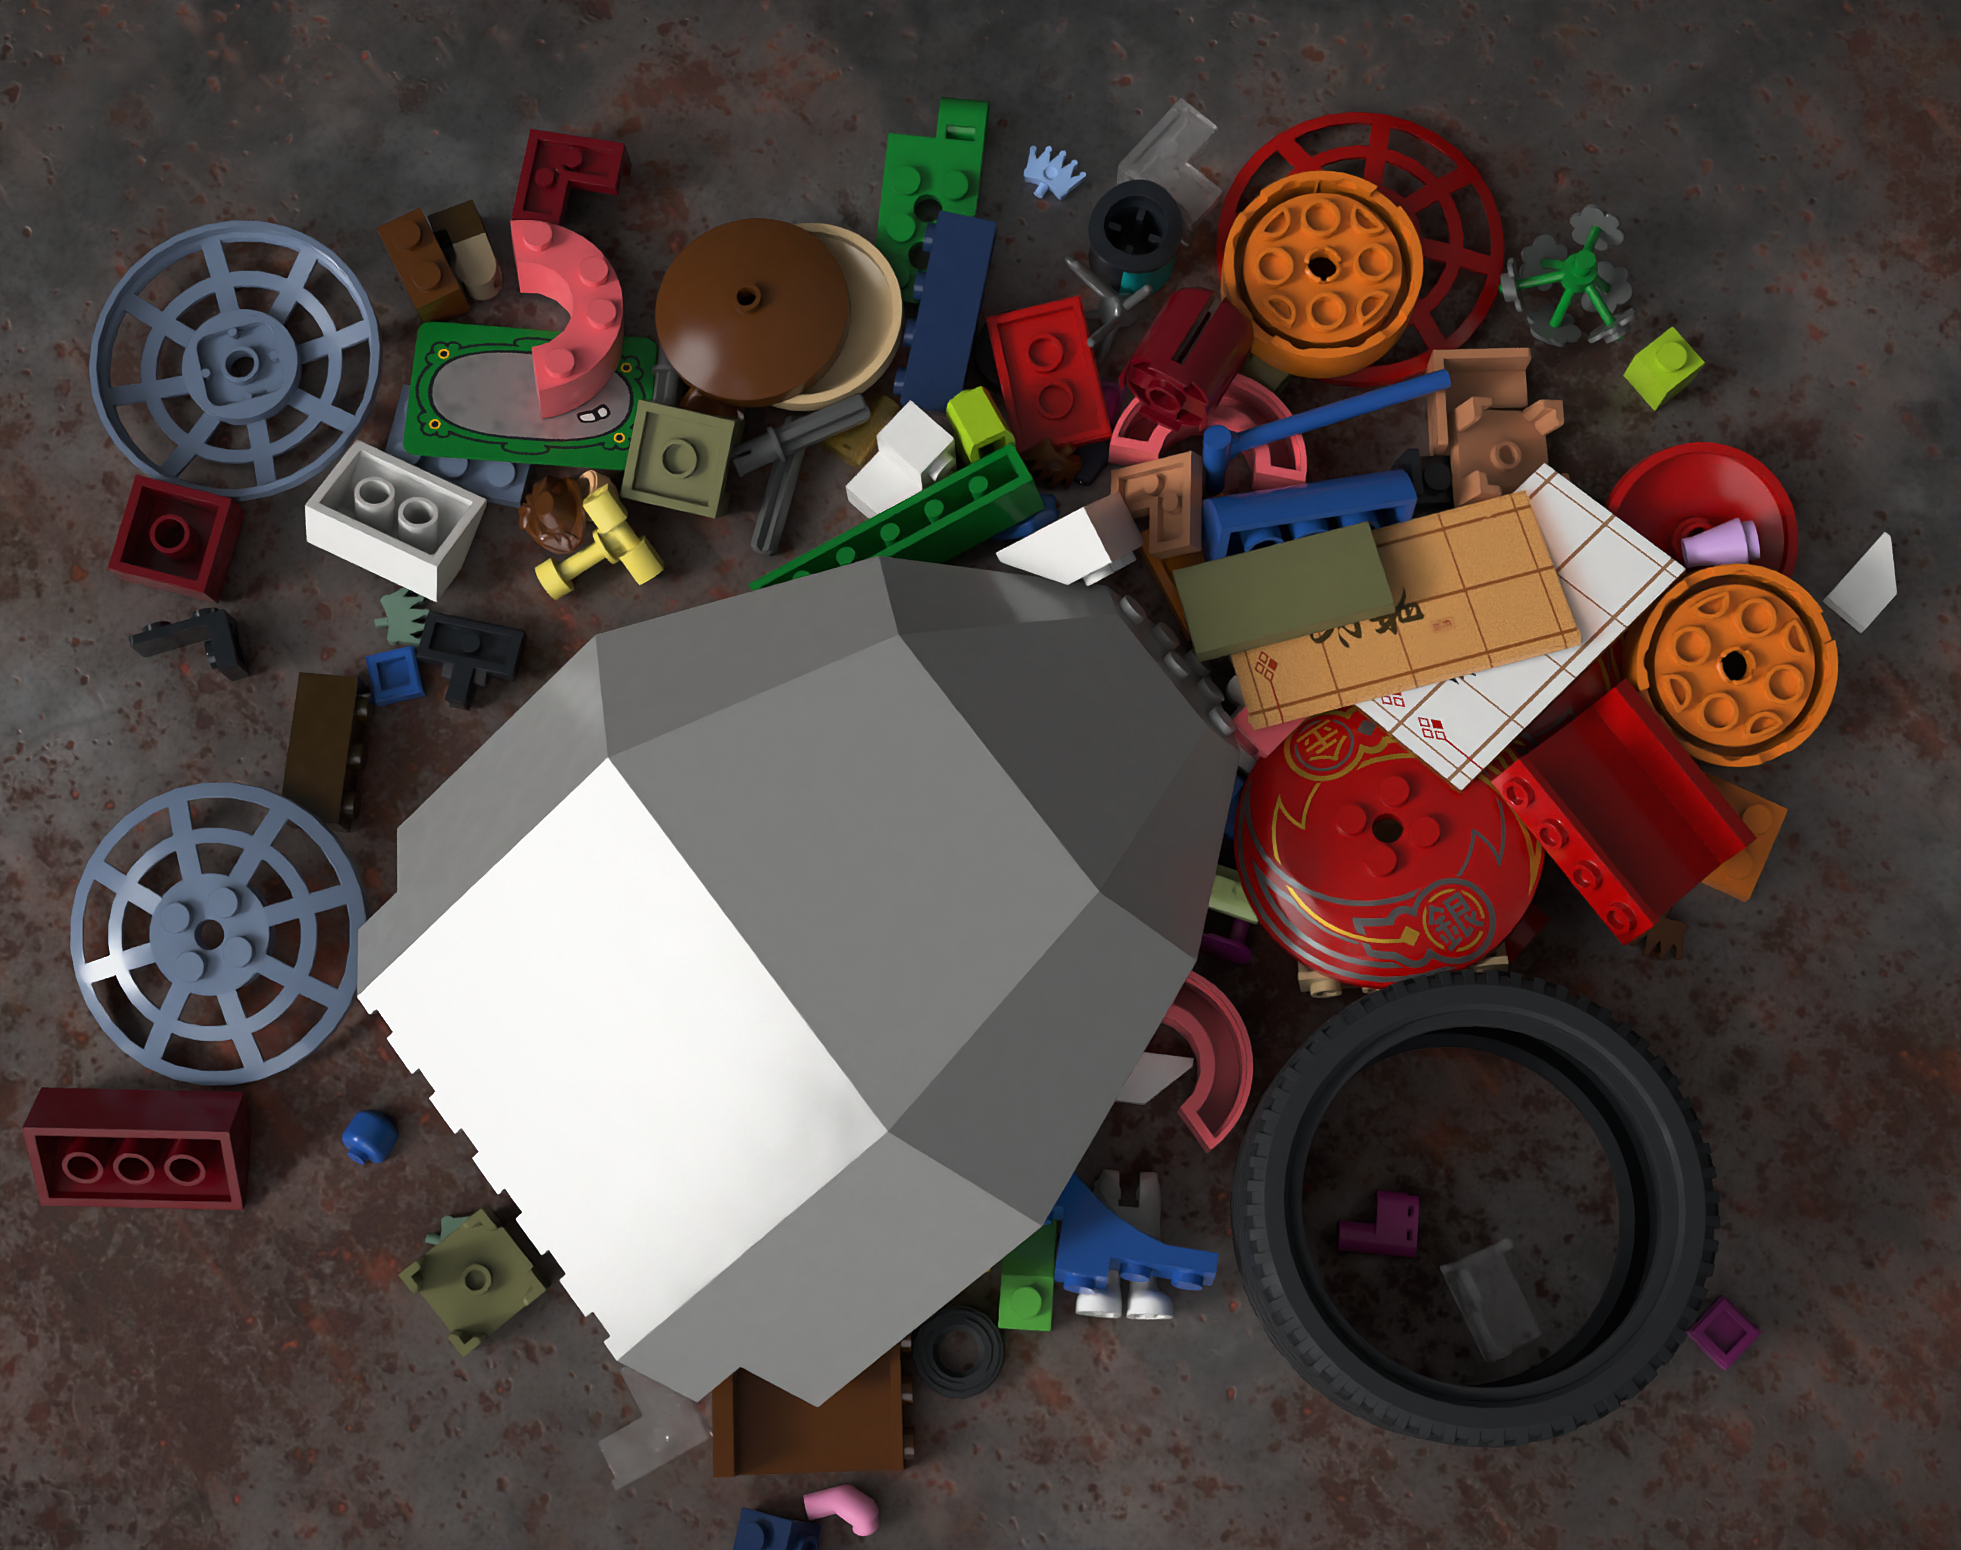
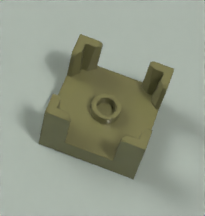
M639 399L620 497L714 519L727 516L731 492L725 491L733 446L741 444L746 420L674 406L673 403L655 399Z
M489 1205L478 1210L463 1222L460 1227L398 1275L413 1295L420 1292L451 1331V1334L447 1336L462 1357L466 1356L490 1334L551 1286V1283Z

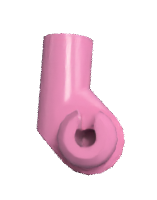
M843 1484L803 1495L809 1521L837 1514L853 1525V1532L859 1536H869L879 1527V1509L875 1501L852 1485Z

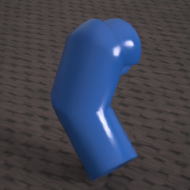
M1039 494L1045 509L992 537L993 541L1025 538L1056 522L1060 510H1056V497L1053 494Z

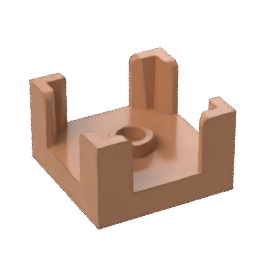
M1473 396L1447 413L1454 509H1476L1505 501L1544 463L1548 465L1546 435L1564 424L1563 401L1539 400L1523 411L1486 410L1493 405L1494 398ZM1568 473L1560 474L1568 481H1570Z

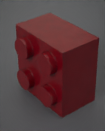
M135 475L107 569L127 582L219 604L245 511L232 498Z

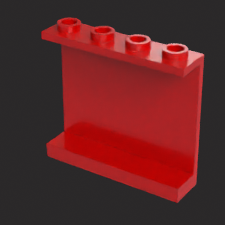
M1624 679L1592 706L1527 755H1523L1491 781L1505 801L1516 812L1537 838L1538 842L1554 859L1623 946L1656 925L1660 921L1658 918L1721 864L1757 839L1750 828L1627 679Z

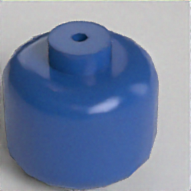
M362 1110L354 1115L343 1131L342 1142L350 1149L347 1155L353 1161L364 1165L367 1160L374 1163H382L387 1159L398 1140L399 1132L395 1127V1123L382 1113L375 1110Z

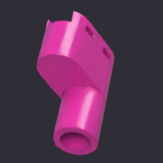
M1376 1189L1373 1223L1338 1220L1336 1251L1415 1258L1418 1237L1419 1196L1408 1195V1192Z

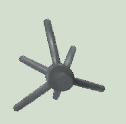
M1066 256L1064 259L1065 264L1101 297L1098 309L1084 311L1086 321L1100 319L1104 324L1087 340L1089 347H1094L1102 341L1095 356L1099 373L1119 327H1129L1136 319H1147L1150 316L1151 305L1149 301L1143 299L1152 293L1153 288L1151 285H1145L1133 295L1130 293H1117L1082 262L1075 260L1071 256Z

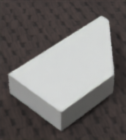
M1884 532L1823 600L1828 607L1859 633H1862L1897 594L1891 536Z
M1143 1052L1115 1102L1145 1105L1177 1078L1193 1067L1194 1058Z

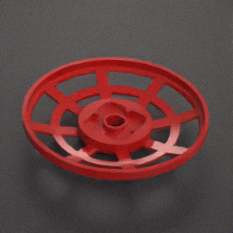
M1347 112L1328 114L1301 122L1276 135L1254 153L1238 172L1225 197L1219 217L1215 255L1220 285L1226 242L1232 225L1239 213H1235L1239 199L1253 174L1276 151L1294 168L1286 177L1302 172L1323 171L1322 167L1344 160L1366 159L1363 179L1378 186L1377 191L1387 197L1396 207L1401 206L1418 234L1423 258L1445 263V268L1432 290L1422 300L1418 296L1406 327L1408 328L1412 325L1415 327L1427 347V351L1413 358L1393 364L1368 366L1344 376L1310 379L1338 386L1363 388L1392 385L1424 374L1433 350L1461 349L1467 344L1482 325L1496 298L1501 280L1500 275L1503 273L1505 242L1501 217L1490 189L1478 170L1456 147L1437 133L1409 120L1381 113ZM1352 124L1371 126L1368 146L1338 147L1321 152L1313 157L1294 140L1303 134L1326 127ZM1390 129L1407 133L1430 144L1451 159L1458 168L1437 178L1430 170L1416 160L1388 149ZM1385 163L1407 171L1425 186L1405 198L1388 187L1382 186ZM1471 183L1480 196L1488 218L1491 237L1490 256L1463 248L1464 237L1461 218L1450 194ZM1438 202L1447 223L1449 244L1421 237L1420 224L1416 214ZM1315 258L1308 265L1311 272L1317 277H1321L1323 281L1336 272L1334 263L1327 258ZM1459 268L1487 276L1484 289L1473 310L1452 334L1444 338L1430 313L1438 307L1449 293L1457 278Z

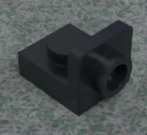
M1408 448L1394 462L1391 470L1403 469L1410 477L1417 495L1414 509L1454 508L1450 456H1419L1418 448Z

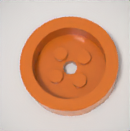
M1302 172L1282 178L1268 185L1260 191V195L1242 213L1240 212L1235 219L1225 247L1221 272V298L1223 301L1225 297H1228L1236 303L1252 322L1254 342L1251 353L1263 362L1285 373L1299 377H1339L1362 370L1383 357L1400 339L1411 318L1422 284V247L1416 229L1407 213L1401 206L1396 207L1387 197L1377 191L1378 186L1360 177L1342 172ZM1323 257L1331 260L1336 267V272L1323 281L1321 277L1314 275L1308 267L1309 263L1315 258Z
M1725 564L1691 571L1677 577L1631 623L1622 651L1623 680L1627 679L1695 763L1707 766L1746 767L1763 764V762L1772 760L1786 752H1791L1801 745L1819 726L1829 709L1835 693L1838 678V651L1836 641L1832 640L1827 624L1821 614L1823 610L1815 599L1798 583L1777 571L1762 566ZM1732 651L1742 654L1747 664L1746 672L1738 680H1730L1723 670V662H1721L1722 658H1725Z

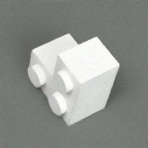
M910 400L876 435L879 452L846 485L848 501L870 519L954 474L957 470L955 439Z

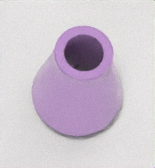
M1735 518L1693 537L1681 539L1682 554L1686 568L1748 564L1749 561L1760 559L1758 535L1752 520L1741 522L1739 518Z

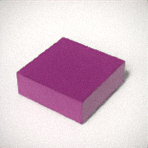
M1719 1295L1698 1316L1695 1323L1691 1324L1684 1331L1722 1370H1727L1762 1333L1724 1295Z

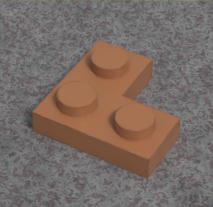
M1193 451L1111 470V494L1120 492L1133 519L1150 516L1149 554L1158 559L1201 551L1203 457Z

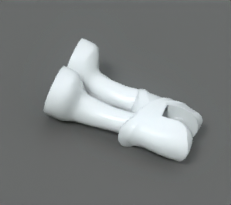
M1103 1169L1099 1179L1094 1182L1093 1194L1118 1217L1142 1233L1161 1242V1191L1157 1173L1139 1172L1138 1189L1136 1191L1137 1207L1118 1206V1200L1121 1199L1119 1171ZM1109 1270L1106 1290L1095 1288V1293L1078 1294L1075 1302V1313L1103 1318L1121 1317L1122 1298L1119 1271ZM1150 1276V1281L1148 1282L1130 1281L1127 1298V1318L1144 1320L1174 1318L1172 1298L1159 1290L1156 1277Z

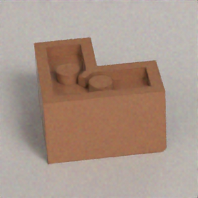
M1531 348L1433 350L1425 374L1445 368L1450 376L1451 387L1427 394L1430 456H1450L1447 413L1471 397H1493V405L1486 410L1523 411L1528 407L1526 368L1532 358Z

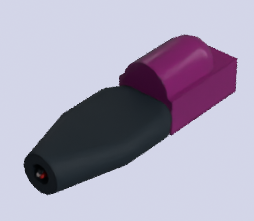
M1100 379L1113 434L1127 386L1121 391L1120 384ZM1111 440L1076 448L1073 454L1080 456L1082 468L1075 475L1074 482L1083 486H1090L1108 462Z

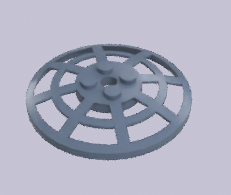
M231 220L207 224L180 233L150 250L127 271L112 290L99 314L91 341L89 373L92 397L100 420L114 444L138 469L152 479L232 498L234 501L269 497L294 488L322 472L347 449L358 435L374 406L382 376L383 345L380 324L371 299L354 272L335 252L313 237L287 226L263 221ZM264 242L290 248L299 252L287 279L262 271L230 272L222 244ZM203 250L210 278L202 280L183 291L168 304L164 311L138 297L144 287L165 268L189 254ZM317 262L330 270L347 288L359 307L363 318L362 321L337 331L335 323L325 307L305 289ZM235 288H263L279 292V295L269 313L266 314L257 310L240 309ZM216 294L220 314L207 320L196 331L178 321L193 305L210 295ZM297 303L302 305L314 317L322 330L323 337L299 345L296 344L284 326ZM126 313L152 328L142 353L141 383L111 387L112 349L119 326ZM166 338H169L185 347L182 360L183 375L158 380L159 357ZM368 340L370 349L369 378L363 400L356 414L353 415L333 406L342 381L344 361L342 350ZM328 356V377L323 394L319 399L298 388L302 377V364ZM241 357L254 359L253 370L247 376L240 378L231 376V367L237 359ZM190 394L204 413L187 434L172 420L162 400ZM146 403L157 425L173 442L179 445L161 466L151 461L132 441L120 421L116 406ZM287 405L308 415V418L292 433L271 443L267 425L268 419L277 415ZM222 422L232 425H247L251 449L228 450L213 447L206 443ZM322 422L343 432L338 440L314 462L288 477L277 480L274 457L284 454L301 444L316 431ZM196 456H199L206 460L224 464L254 463L257 486L244 489H219L194 484L178 476Z
M200 783L176 788L148 800L126 815L103 838L88 861L76 890L71 915L70 949L75 976L86 1005L102 1030L123 1052L145 1067L174 1080L198 1085H237L265 1079L292 1068L316 1052L337 1031L357 998L358 929L371 917L365 887L353 859L336 834L317 815L293 799L266 788L241 783ZM199 798H234L254 802L270 810L254 835L228 828L194 829L189 800ZM167 807L169 808L173 832L172 837L161 841L148 850L131 867L127 874L105 861L111 849L131 828L153 813ZM288 820L300 826L321 847L334 867L341 885L310 893L307 883L295 865L281 851L272 846ZM223 843L238 846L244 849L230 875L224 873L204 874L197 844ZM177 852L183 880L172 886L163 896L140 883L145 874L156 863L169 854ZM263 860L269 863L282 877L292 893V899L268 905L263 895L250 884ZM95 879L117 894L112 904L108 924L110 956L86 963L84 952V916L89 891ZM129 902L152 914L149 932L150 942L125 950L124 921ZM347 904L350 919V948L344 976L339 988H336L310 975L314 967L318 948V919L316 913ZM299 918L301 944L296 965L293 967L272 956L276 940L275 925ZM209 920L219 922L224 930L223 942L215 949L206 946L201 937L202 928ZM156 962L164 976L172 982L161 1009L143 993L135 981L131 970ZM260 974L284 986L280 994L268 1006L247 1018L238 990L251 984ZM115 975L117 976L120 986L131 1003L154 1023L144 1049L132 1042L112 1022L99 1002L92 983ZM191 993L202 996L217 995L227 1025L203 1026L180 1020ZM300 994L328 1007L321 1020L299 1042L280 1055L266 1061L264 1060L254 1032L265 1028L281 1017ZM173 1033L199 1041H225L233 1039L244 1068L230 1071H201L174 1065L163 1060Z

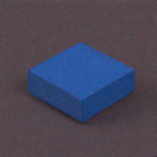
M414 645L365 656L374 695V703L378 707L426 696L420 661L416 657L417 649Z

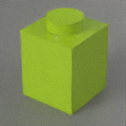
M1672 326L1635 355L1623 376L1651 408L1656 411L1691 384L1705 362Z

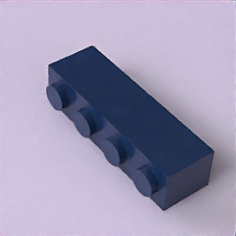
M939 210L937 222L927 223L923 251L930 252L927 271L918 270L913 291V299L921 300L917 319L908 318L903 340V347L911 348L907 367H898L893 395L901 396L899 404L902 408L911 400L927 414L946 417V408L949 400L965 390L998 232L997 222Z

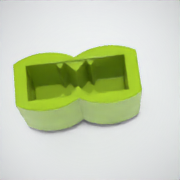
M979 386L975 389L964 390L949 400L946 408V417L954 431L955 448L966 467L1011 442L1016 448L1015 438L986 388Z

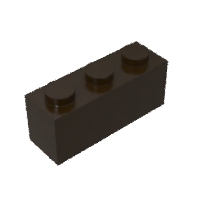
M299 672L282 795L293 799L317 815L332 831L350 833L351 821L359 817L361 809V792L356 790L358 771H364L367 764L368 745L366 741H363L365 722L370 723L374 715V695L369 693L370 688L359 677ZM288 820L286 823L291 828H301L291 820Z

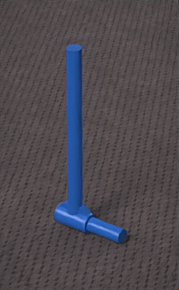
M1444 368L1237 433L1236 431L1228 430L1222 425L1210 426L1204 432L1202 460L1203 466L1206 469L1205 488L1211 494H1218L1223 491L1225 470L1228 468L1230 461L1240 452L1450 388L1451 380L1449 373Z

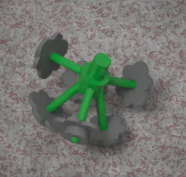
M1596 204L1586 205L1581 213H1574L1570 218V224L1574 227L1572 238L1578 244L1584 245L1582 251L1570 255L1566 260L1568 251L1565 245L1556 244L1554 238L1548 234L1538 235L1534 239L1532 246H1526L1522 249L1520 255L1524 263L1521 265L1519 273L1514 257L1508 258V272L1500 275L1501 285L1499 286V291L1503 293L1506 303L1515 301L1518 313L1523 312L1525 309L1522 289L1536 286L1540 291H1547L1553 283H1561L1565 288L1557 308L1551 305H1542L1538 311H1532L1528 314L1527 321L1532 325L1530 332L1536 339L1558 347L1565 346L1567 342H1577L1580 339L1582 332L1574 325V317L1566 313L1574 294L1585 292L1581 299L1582 307L1590 313L1598 312L1604 321L1601 326L1590 332V336L1587 338L1589 343H1594L1601 338L1607 344L1615 340H1621L1631 330L1632 327L1629 322L1637 316V311L1634 307L1613 316L1618 310V305L1627 304L1634 296L1633 286L1627 282L1630 273L1625 267L1615 268L1608 261L1596 263V257L1593 253L1594 248L1603 251L1608 248L1609 244L1618 245L1623 242L1625 232L1618 226L1620 218L1617 214L1607 212Z

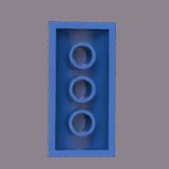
M1394 469L1207 498L1202 504L1201 524L1205 562L1366 521L1369 523L1372 535L1404 528L1410 524L1417 495L1408 474L1403 469Z

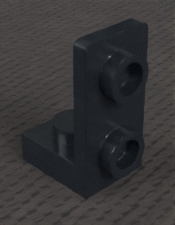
M213 607L199 609L189 615L190 619L173 624L168 621L154 622L144 626L142 633L128 637L131 648L143 657H150L205 641L206 656L213 670L218 669L230 681L251 676L238 623L224 609L219 610Z

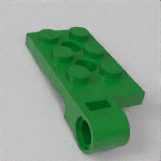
M941 97L936 138L888 133L876 248L887 259L895 273L904 306L919 307L921 301L913 299L914 285L919 269L913 267L910 263V255L913 250L923 246L927 222L919 220L915 215L917 205L923 200L933 199L940 203L942 211L977 218L980 182L983 174L989 125V101Z

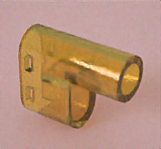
M878 394L869 406L871 414L869 421L817 444L852 467L860 469L878 444L876 435L896 416L901 408L889 397Z

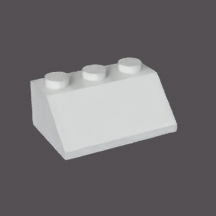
M357 439L305 505L307 542L437 602L463 566L486 508L487 499Z
M1118 491L1086 505L996 552V555L1002 563L1066 585L1083 578L1086 586H1089L1137 560L1133 550L1146 543Z

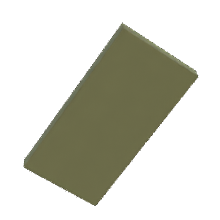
M1368 521L1173 571L1175 585L1198 663L1395 613V602Z

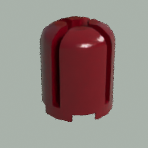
M1201 286L1184 287L1170 295L1119 376L1121 391L1127 384L1133 395L1143 403L1139 410L1142 415L1154 423L1176 432L1179 431L1182 424L1192 426L1201 424L1199 431H1202L1251 352L1254 342L1252 322L1242 309L1228 297L1223 299L1211 318V313L1208 310L1215 301L1216 291Z

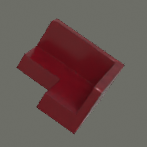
M530 129L511 216L512 221L536 220L563 227L571 188L618 195L622 175H630L632 168L625 143Z

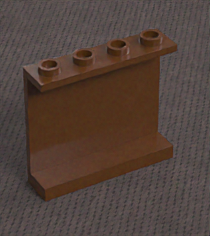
M912 1332L819 1407L804 1401L742 1367L738 1368L712 1390L713 1478L764 1474L877 1470L904 1471L906 1469L905 1459H915L914 1427L904 1426V1406L914 1404L913 1374L903 1373L902 1352H912Z

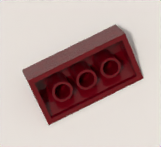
M41 1087L22 1127L41 1206L244 1210L251 1141V1127L244 1092Z

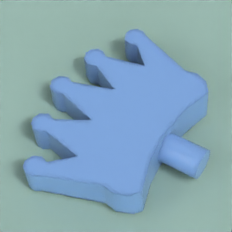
M1047 146L1038 159H1036L1037 147H1030L1027 168L1024 170L1025 182L1039 185L1034 192L1038 198H1043L1046 191L1049 190L1059 200H1064L1072 190L1086 180L1085 172H1080L1078 176L1072 177L1074 170L1078 167L1077 160H1072L1070 164L1063 167L1064 160L1066 159L1065 150L1060 151V154L1050 162V156L1052 155L1051 146Z

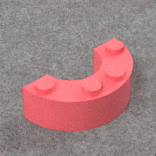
M514 220L510 221L520 293H539L554 299L571 316L565 330L552 341L532 347L534 376L541 417L544 419L567 413L588 402L602 390L613 376L621 359L624 346L622 290L610 262L595 245L583 236L548 222Z
M1238 373L1202 431H1199L1201 424L1196 426L1182 424L1179 431L1176 432L1154 423L1139 412L1143 403L1135 397L1122 413L1113 431L1108 463L1131 466L1160 459L1176 442L1191 436H1204L1206 429L1213 425H1222L1228 430L1236 431L1237 433L1292 416V414L1272 391L1255 380ZM1302 433L1241 452L1245 456L1252 472L1253 491L1303 484L1306 481L1307 455Z
M1191 971L1161 1023L1173 1027L1188 1041L1196 1058V1084L1191 1096L1180 1106L1177 1113L1206 1154H1208L1232 1130L1246 1106L1253 1079V1053L1247 1029L1231 1001L1213 983Z

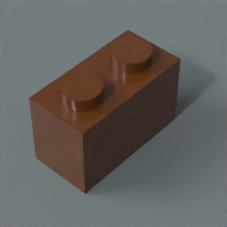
M420 207L376 228L424 323H445L472 310Z

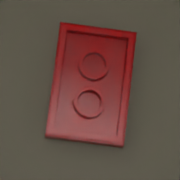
M1081 295L986 317L1010 430L1015 438V449L1018 454L1039 444L1045 438H1050L1060 449H1063L1069 442L1077 448L1111 440L1112 431L1093 347L1087 345L1090 334Z

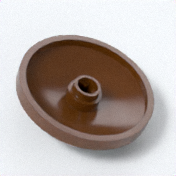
M767 218L741 219L722 224L703 233L687 245L674 259L659 288L655 311L656 329L662 349L678 376L696 392L713 401L730 406H769L784 402L805 392L831 369L848 337L851 323V299L846 280L836 258L811 233L780 220Z

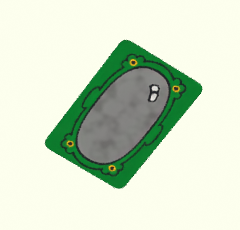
M426 322L417 331L403 447L407 453L417 456L625 471L639 399H652L655 375L651 371L652 366L656 365V344L648 338L624 336V346L619 364L613 376L602 390L576 409L555 417L542 419L534 376L532 347L552 341L563 331Z

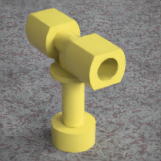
M606 484L583 500L584 509L598 527L592 531L595 541L561 563L556 558L551 557L535 567L540 583L547 593L557 601L574 590L571 581L573 578L605 558L612 564L621 560L639 585L664 570V562L645 535L638 538L626 521L628 516L627 509L611 486Z

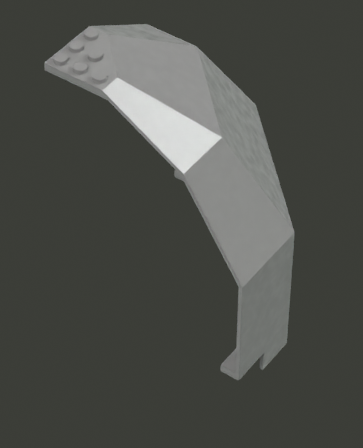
M876 556L600 633L587 642L397 828V893L358 929L357 998L370 1015L379 1011L393 1031L387 1040L409 1071L414 1074L421 1070L436 1092L429 1099L454 1134L464 1130L479 1151L472 1159L497 1194L507 1191L522 1211L516 1220L541 1256L550 1251L562 1267L566 1275L559 1281L584 1316L587 1317L594 1313L607 1330L610 1337L604 1341V1344L616 1361L696 1402L700 1401L733 1372L742 1367L804 1401L819 1407L1043 1226L1197 962L1241 754L1233 734L1236 730V725L1223 709L1221 702L1224 700V695L1211 679L1210 673L1213 671L1210 662L1207 660L1198 663L1194 648L1188 651L1180 645L1176 634L1165 623L1159 622L1155 625L1147 618L1146 612L1134 598L1129 595L1122 598L1105 585L1091 584L1086 586L1082 582H1073L1066 585L1044 577Z

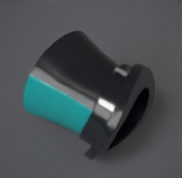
M1130 180L1110 189L1093 209L1088 226L1090 240L1089 266L1091 271L1117 293H1130L1133 295L1145 285H1151L1153 288L1151 294H1153L1169 279L1174 269L1175 254L1181 243L1183 232L1181 214L1170 193L1152 181Z

